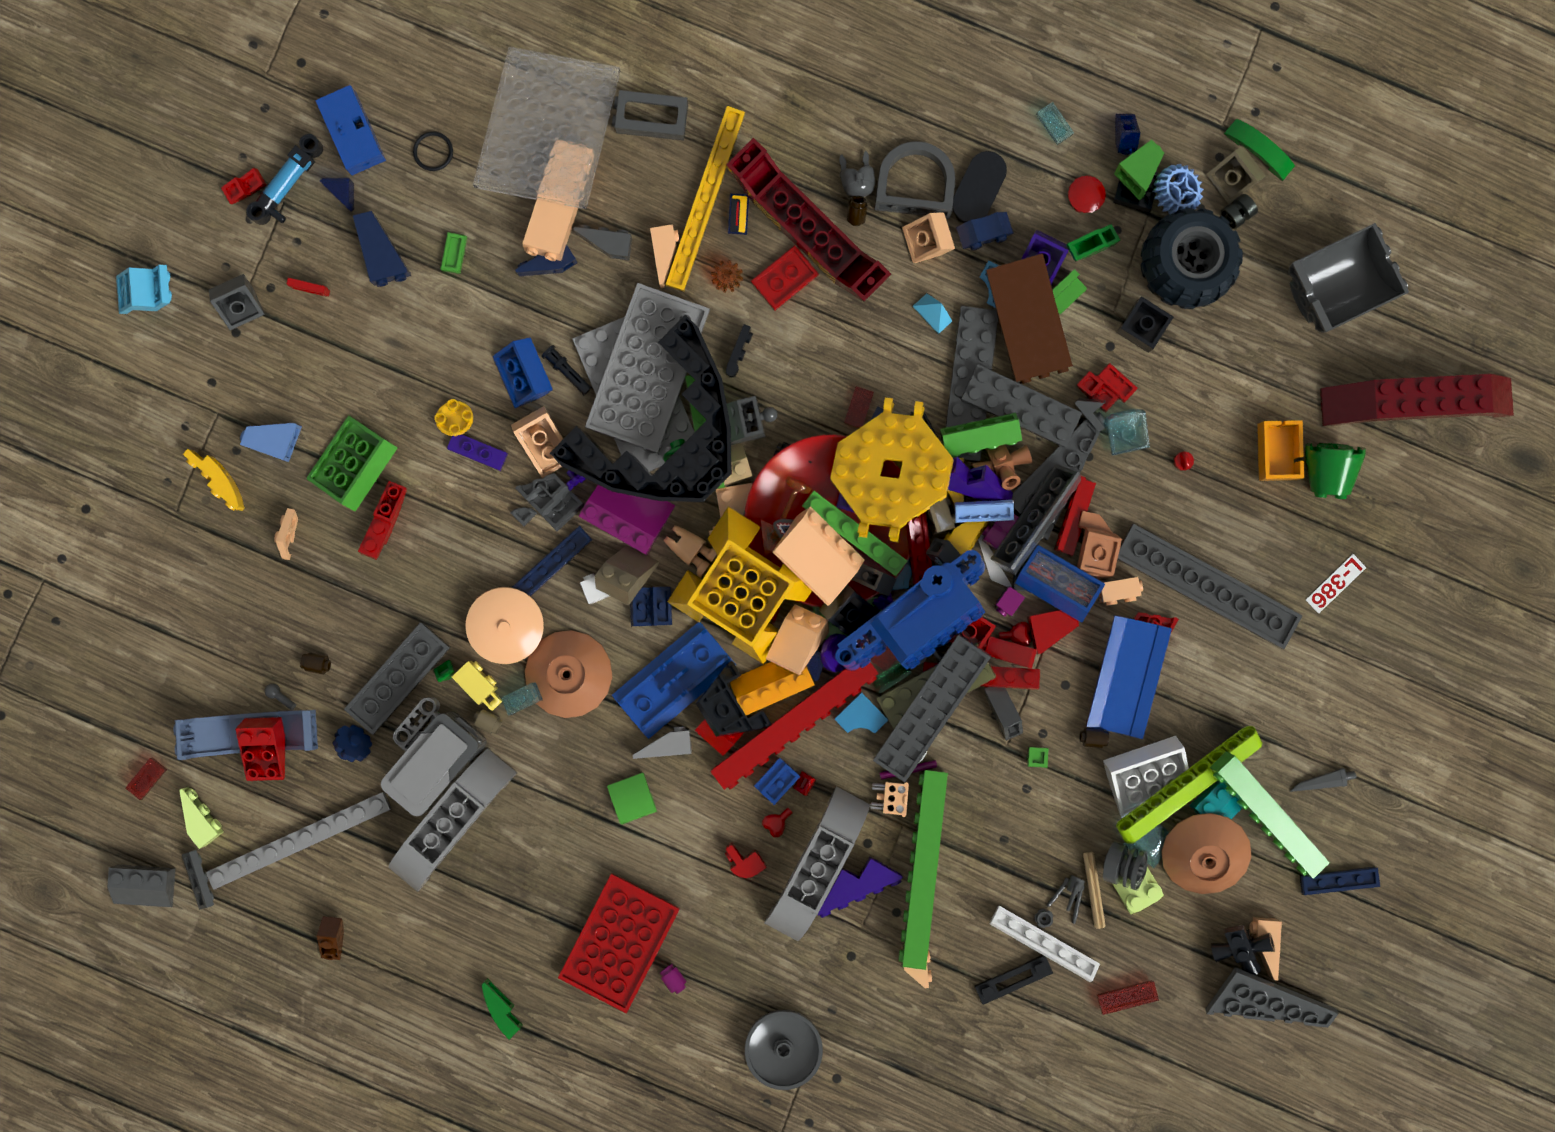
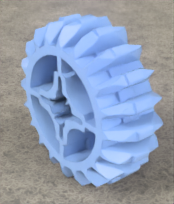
M1170 165L1163 169L1156 177L1157 181H1155L1154 185L1157 188L1152 192L1157 193L1154 199L1159 200L1158 206H1163V212L1168 211V214H1173L1177 210L1187 208L1195 210L1201 204L1199 200L1203 196L1200 193L1204 190L1200 188L1202 182L1197 180L1199 175L1193 174L1194 169L1188 170V165ZM1172 177L1176 178L1174 182H1170ZM1185 198V204H1181V200Z

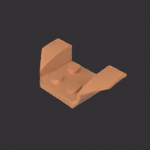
M1082 511L1078 528L1085 529L1077 568L1098 580L1113 577L1122 539L1111 531L1099 514Z

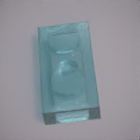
M1053 102L1036 113L1056 145H1059L1074 134Z
M536 682L530 683L501 698L508 716L543 700Z

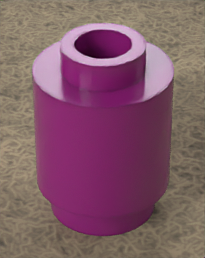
M670 964L660 972L661 980L671 993L675 992L678 994L686 988L684 985L687 982L673 964Z

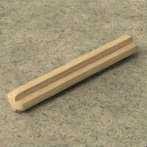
M1085 852L1083 857L1094 927L1100 929L1106 925L1095 855L1093 852Z

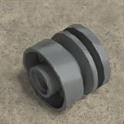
M1113 842L1104 861L1103 880L1117 885L1123 877V887L1128 888L1131 886L1132 890L1137 891L1146 875L1148 852L1141 850L1138 854V849L1133 848L1128 855L1127 845Z

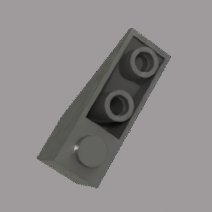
M587 225L574 227L573 230L576 235L609 258L630 260L632 236L628 234V231L617 230V232H612L604 227H599L596 230L590 229V226Z

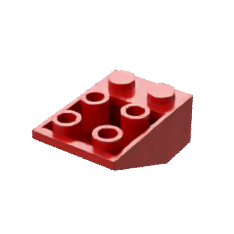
M282 717L244 718L235 730L246 781L284 780L285 732Z

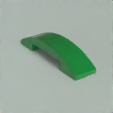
M1237 118L1224 133L1238 146L1242 144L1268 165V170L1281 181L1295 167L1291 159L1273 141L1254 127Z

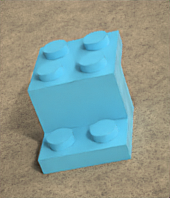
M158 265L153 269L129 267L116 276L119 314H128L133 310L158 311L170 304L172 294L168 286L170 273L167 271V265Z

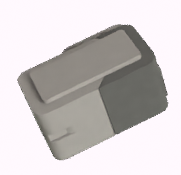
M434 697L422 699L395 730L393 740L405 753L381 781L383 791L413 816H420L432 810L487 744L484 735L458 713L451 711L440 714L438 712L440 703ZM427 701L433 703V710L431 712L425 708ZM421 714L425 715L421 716L418 720L420 724L414 725L415 720L413 718L420 717ZM431 720L430 724L424 729V731H422L423 728H424V727L428 724V722ZM402 731H405L408 734V739L406 741H403L400 738V733Z

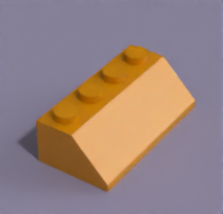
M773 662L746 672L730 682L736 700L745 715L815 685L807 666L798 675Z

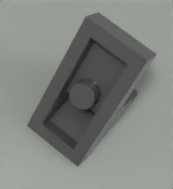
M1077 399L1075 402L1076 406L1098 432L1102 431L1107 425L1105 423L1107 420L1100 412L1097 413L1096 410L1105 404L1106 400Z

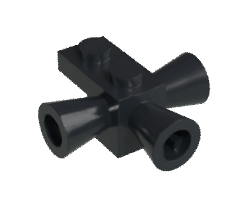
M1244 925L1224 928L1228 943H1211L1212 954L1216 963L1234 956L1236 963L1241 962L1242 970L1253 975H1257L1261 971V965L1256 960V952H1275V945L1270 932L1253 939L1250 930H1246Z

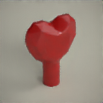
M1019 622L1010 631L999 632V638L1001 640L1011 639L1015 644L1028 646L1031 642V637L1028 634L1030 625L1026 622Z
M786 808L780 815L771 814L765 816L762 820V826L770 831L772 837L778 838L784 832L785 820L793 812Z

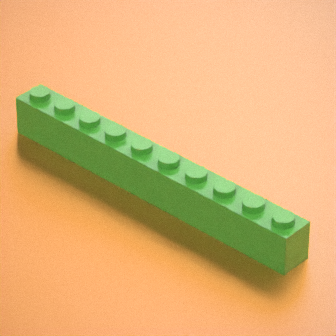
M924 770L923 774H919L918 785H921V793H917L916 805H919V812H915L914 824H917V830L912 834V843L915 844V848L910 853V863H913L912 871H908L907 882L910 883V891L906 890L905 895L908 909L904 910L903 922H906L905 930L901 931V942H904L903 950H899L898 962H901L902 967L926 970L948 777V773Z

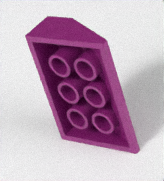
M597 485L579 517L648 555L675 505L668 501H656L612 492Z

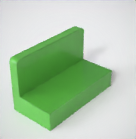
M1075 269L1053 289L1059 314L1063 313L1087 290L1086 286L1077 278L1080 274Z

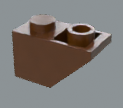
M322 917L317 933L321 958L326 960L341 959L344 936L342 918Z

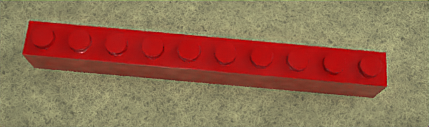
M870 662L864 668L859 667L852 671L847 669L841 671L772 723V725L711 769L710 772L724 790L726 788L731 790L739 784L737 781L742 776L747 778L754 772L753 768L758 764L763 766L770 760L768 757L771 754L775 753L777 755L785 749L784 744L788 741L793 743L801 737L799 733L804 729L806 731L812 729L816 725L814 723L819 718L823 720L828 717L833 707L836 706L838 709L847 702L845 698L849 695L854 697L861 692L862 689L860 687L865 683L868 685L873 683L877 679V670Z

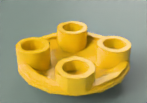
M456 399L448 400L447 403L439 408L434 417L437 428L448 436L464 434L470 429L474 418L471 408Z

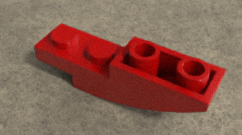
M388 481L373 513L374 518L359 547L358 553L375 560L378 559L384 544L386 545L398 518L407 491L406 487Z

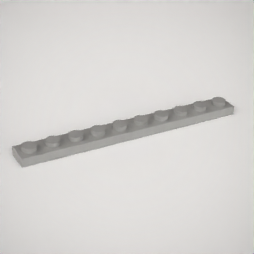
M385 792L379 793L207 871V877L213 890L392 808Z

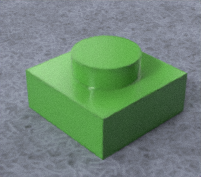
M1028 747L1027 766L1048 768L1049 748Z

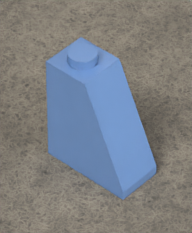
M295 423L248 426L241 433L240 445L289 462L302 426Z

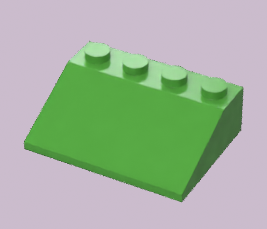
M348 415L306 479L340 504L356 511L398 447Z

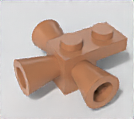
M1000 445L995 449L986 448L985 451L989 461L971 463V468L987 465L1001 480L1002 487L1005 490H1011L1016 488L1021 481L1014 471V465L1032 463V457L1027 445L1011 454L1006 445Z

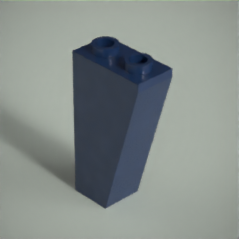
M372 211L353 215L370 282L374 286L382 287L388 285V282L394 280L395 282L405 281L406 277L411 276L409 269L376 215Z

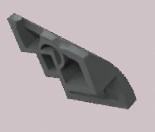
M555 473L515 488L556 531L560 530L585 506L568 490V487Z

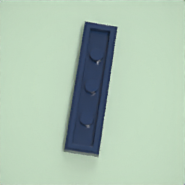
M1378 867L1319 873L1314 879L1308 875H1300L1302 895L1380 887Z

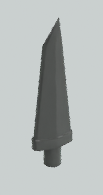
M1340 768L1299 782L1289 792L1347 786V780L1356 779L1355 771L1346 773L1344 768Z

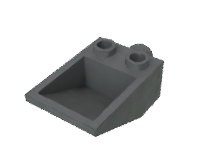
M756 396L728 403L731 445L766 437L762 420L767 422L775 421L778 416L776 409L767 407L760 413ZM748 409H753V414H747ZM757 427L758 431L751 432V429Z

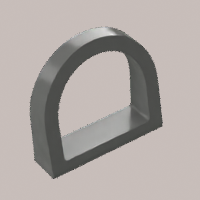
M917 141L901 144L891 150L880 167L875 210L920 216L944 212L946 219H950L953 206L955 172L948 156L932 144ZM909 155H922L930 158L940 167L944 176L943 202L887 196L886 186L890 169L898 160Z

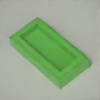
M447 233L441 271L461 273L467 236Z

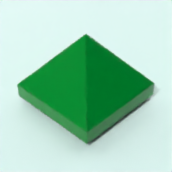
M450 660L434 669L438 682L450 680L455 673Z

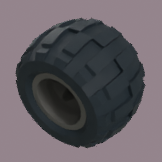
M1187 208L1177 210L1175 213L1165 216L1151 229L1142 246V263L1140 267L1142 277H1146L1147 287L1152 294L1156 293L1161 297L1162 302L1170 306L1175 304L1182 309H1194L1195 307H1205L1212 304L1228 292L1239 276V266L1243 261V250L1239 247L1241 240L1237 231L1232 230L1228 225L1230 222L1223 216L1218 217L1213 214L1214 211L1204 208L1199 210ZM1189 244H1193L1195 250H1191ZM1178 248L1181 249V251H1182L1181 254H1178V251H1177ZM1203 253L1205 259H1201L1199 257V254ZM1201 267L1202 272L1197 271L1196 268Z

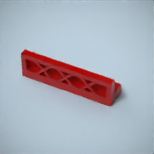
M1081 476V482L1070 497L1054 548L1055 551L1070 556L1074 555L1082 528H1078L1081 512L1088 511L1096 483L1086 480V477Z

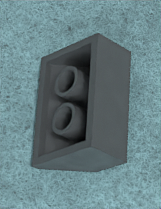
M119 864L110 867L107 888L113 904L173 907L176 868Z

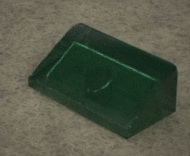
M899 662L877 676V679L872 684L878 693H882L912 674L910 669L906 670Z

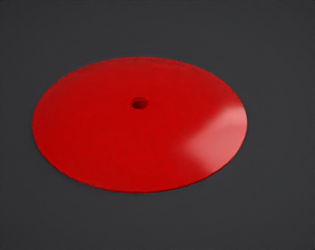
M813 436L795 442L777 453L762 468L752 484L744 516L760 527L761 519L772 525L775 521L781 519L794 520L797 515L806 510L802 505L812 491H815L836 507L840 492L831 482L830 478L838 442L847 436ZM892 460L884 461L881 476L899 479L901 472L899 467ZM838 508L840 511L845 513L855 522L860 524L861 521L858 519L857 515L854 512ZM765 525L767 550H769L774 545L779 543L780 540H777L775 544H773V536H771L770 539H768L767 536V528L770 531V533L772 532L773 528ZM869 525L868 531L908 562L910 553L906 525L900 529L898 542L890 541L889 531L891 527ZM761 527L750 543L749 548L781 568L784 563L773 551L764 556ZM843 538L865 560L863 564L894 578H897L905 567L904 565L897 576H894ZM850 580L848 583L866 600L879 594V592L853 580ZM813 591L805 602L798 601L814 607H821L824 604Z

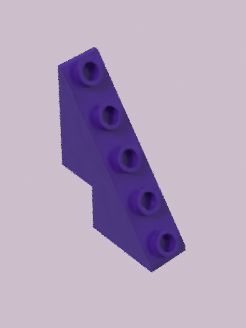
M958 457L953 458L948 490L983 501L1012 500L1013 492L1002 487L1001 480L987 465L969 469Z
M870 856L859 876L842 867L817 915L823 918L831 914L830 911L835 908L841 910L849 906L848 903L851 901L859 902L864 900L869 893L877 894L884 890L883 887L887 885H898L902 882L903 876Z

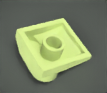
M1148 867L1144 880L1137 891L1132 890L1131 886L1128 888L1123 887V877L1117 885L1113 884L1130 914L1147 908L1164 896L1161 887L1157 884Z

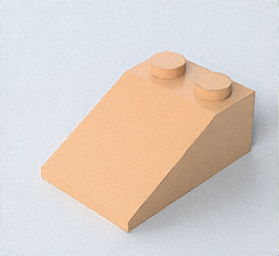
M545 406L511 425L515 436L542 478L562 468L550 452L564 438Z
M794 604L785 617L766 659L800 675L828 635V620Z

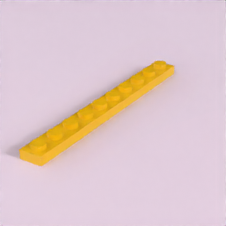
M729 106L726 107L666 282L668 287L685 291L727 168L726 164L730 160L745 116L744 111Z

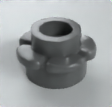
M1040 909L1035 914L1034 920L1041 928L1049 927L1053 923V914L1049 910Z

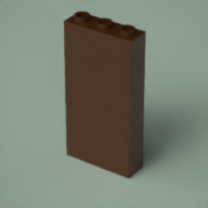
M1043 253L987 269L986 275L1015 382L1020 381V384L1031 382L1032 377L1038 376L1039 379L1049 377L1050 372L1057 371L1058 374L1069 371L1068 367L1073 365Z

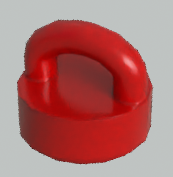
M1183 451L1174 457V466L1180 471H1186L1194 464V458L1189 452Z

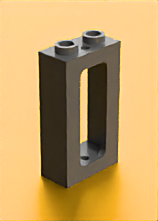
M619 90V96H615L614 108H617V113L613 115L612 127H615L616 133L684 141L688 98ZM635 102L677 107V123L672 125L625 119L626 103Z

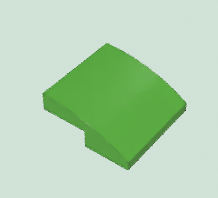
M644 773L607 786L621 825L657 812Z

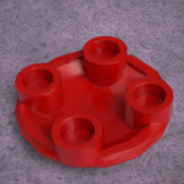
M1081 176L1075 179L1069 186L1068 198L1076 212L1092 213L1104 204L1106 197L1105 188L1097 178Z

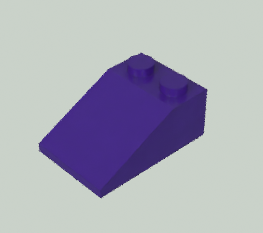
M1036 230L1022 259L1043 253L1050 283L1052 284L1069 249L1065 243Z

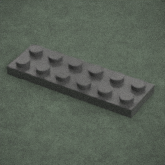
M979 364L976 366L961 399L997 417L1016 413L1019 418L1020 428L1063 448L1067 447L1082 415V412Z
M420 622L344 710L374 735L451 647L425 624Z

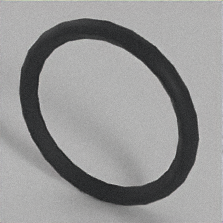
M424 133L414 144V159L425 170H441L452 159V144L442 133ZM428 136L443 138L449 147L447 160L438 167H428L422 164L417 155L419 143Z

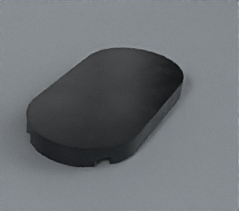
M984 151L977 154L971 160L953 198L952 209L956 218L961 222L966 223L970 220L987 216L1007 174L1006 163L999 154L992 151Z

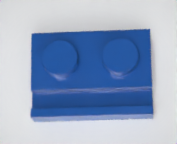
M779 758L754 787L775 805L801 776Z

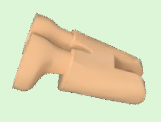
M674 525L671 530L678 536H681V539L676 543L674 539L666 536L664 542L688 566L693 563L697 567V576L702 578L710 569L711 564L701 559L697 554L701 553L713 563L718 556L713 548L705 546L707 541L684 528Z

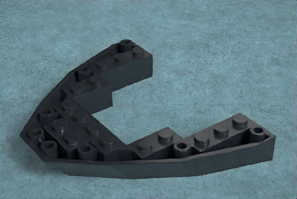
M684 315L658 343L695 379L682 395L700 412L706 421L653 475L627 450L614 462L578 426L550 452L562 467L612 492L656 501L704 502L732 474L731 425L723 381L698 326Z

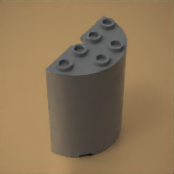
M1376 223L1307 255L1290 265L1288 274L1292 277V282L1289 283L1292 295L1306 321L1315 324V330L1326 333L1409 293L1408 284L1405 279H1402L1399 272V265L1395 261L1392 262L1390 260L1391 249L1385 244L1382 230L1377 227Z

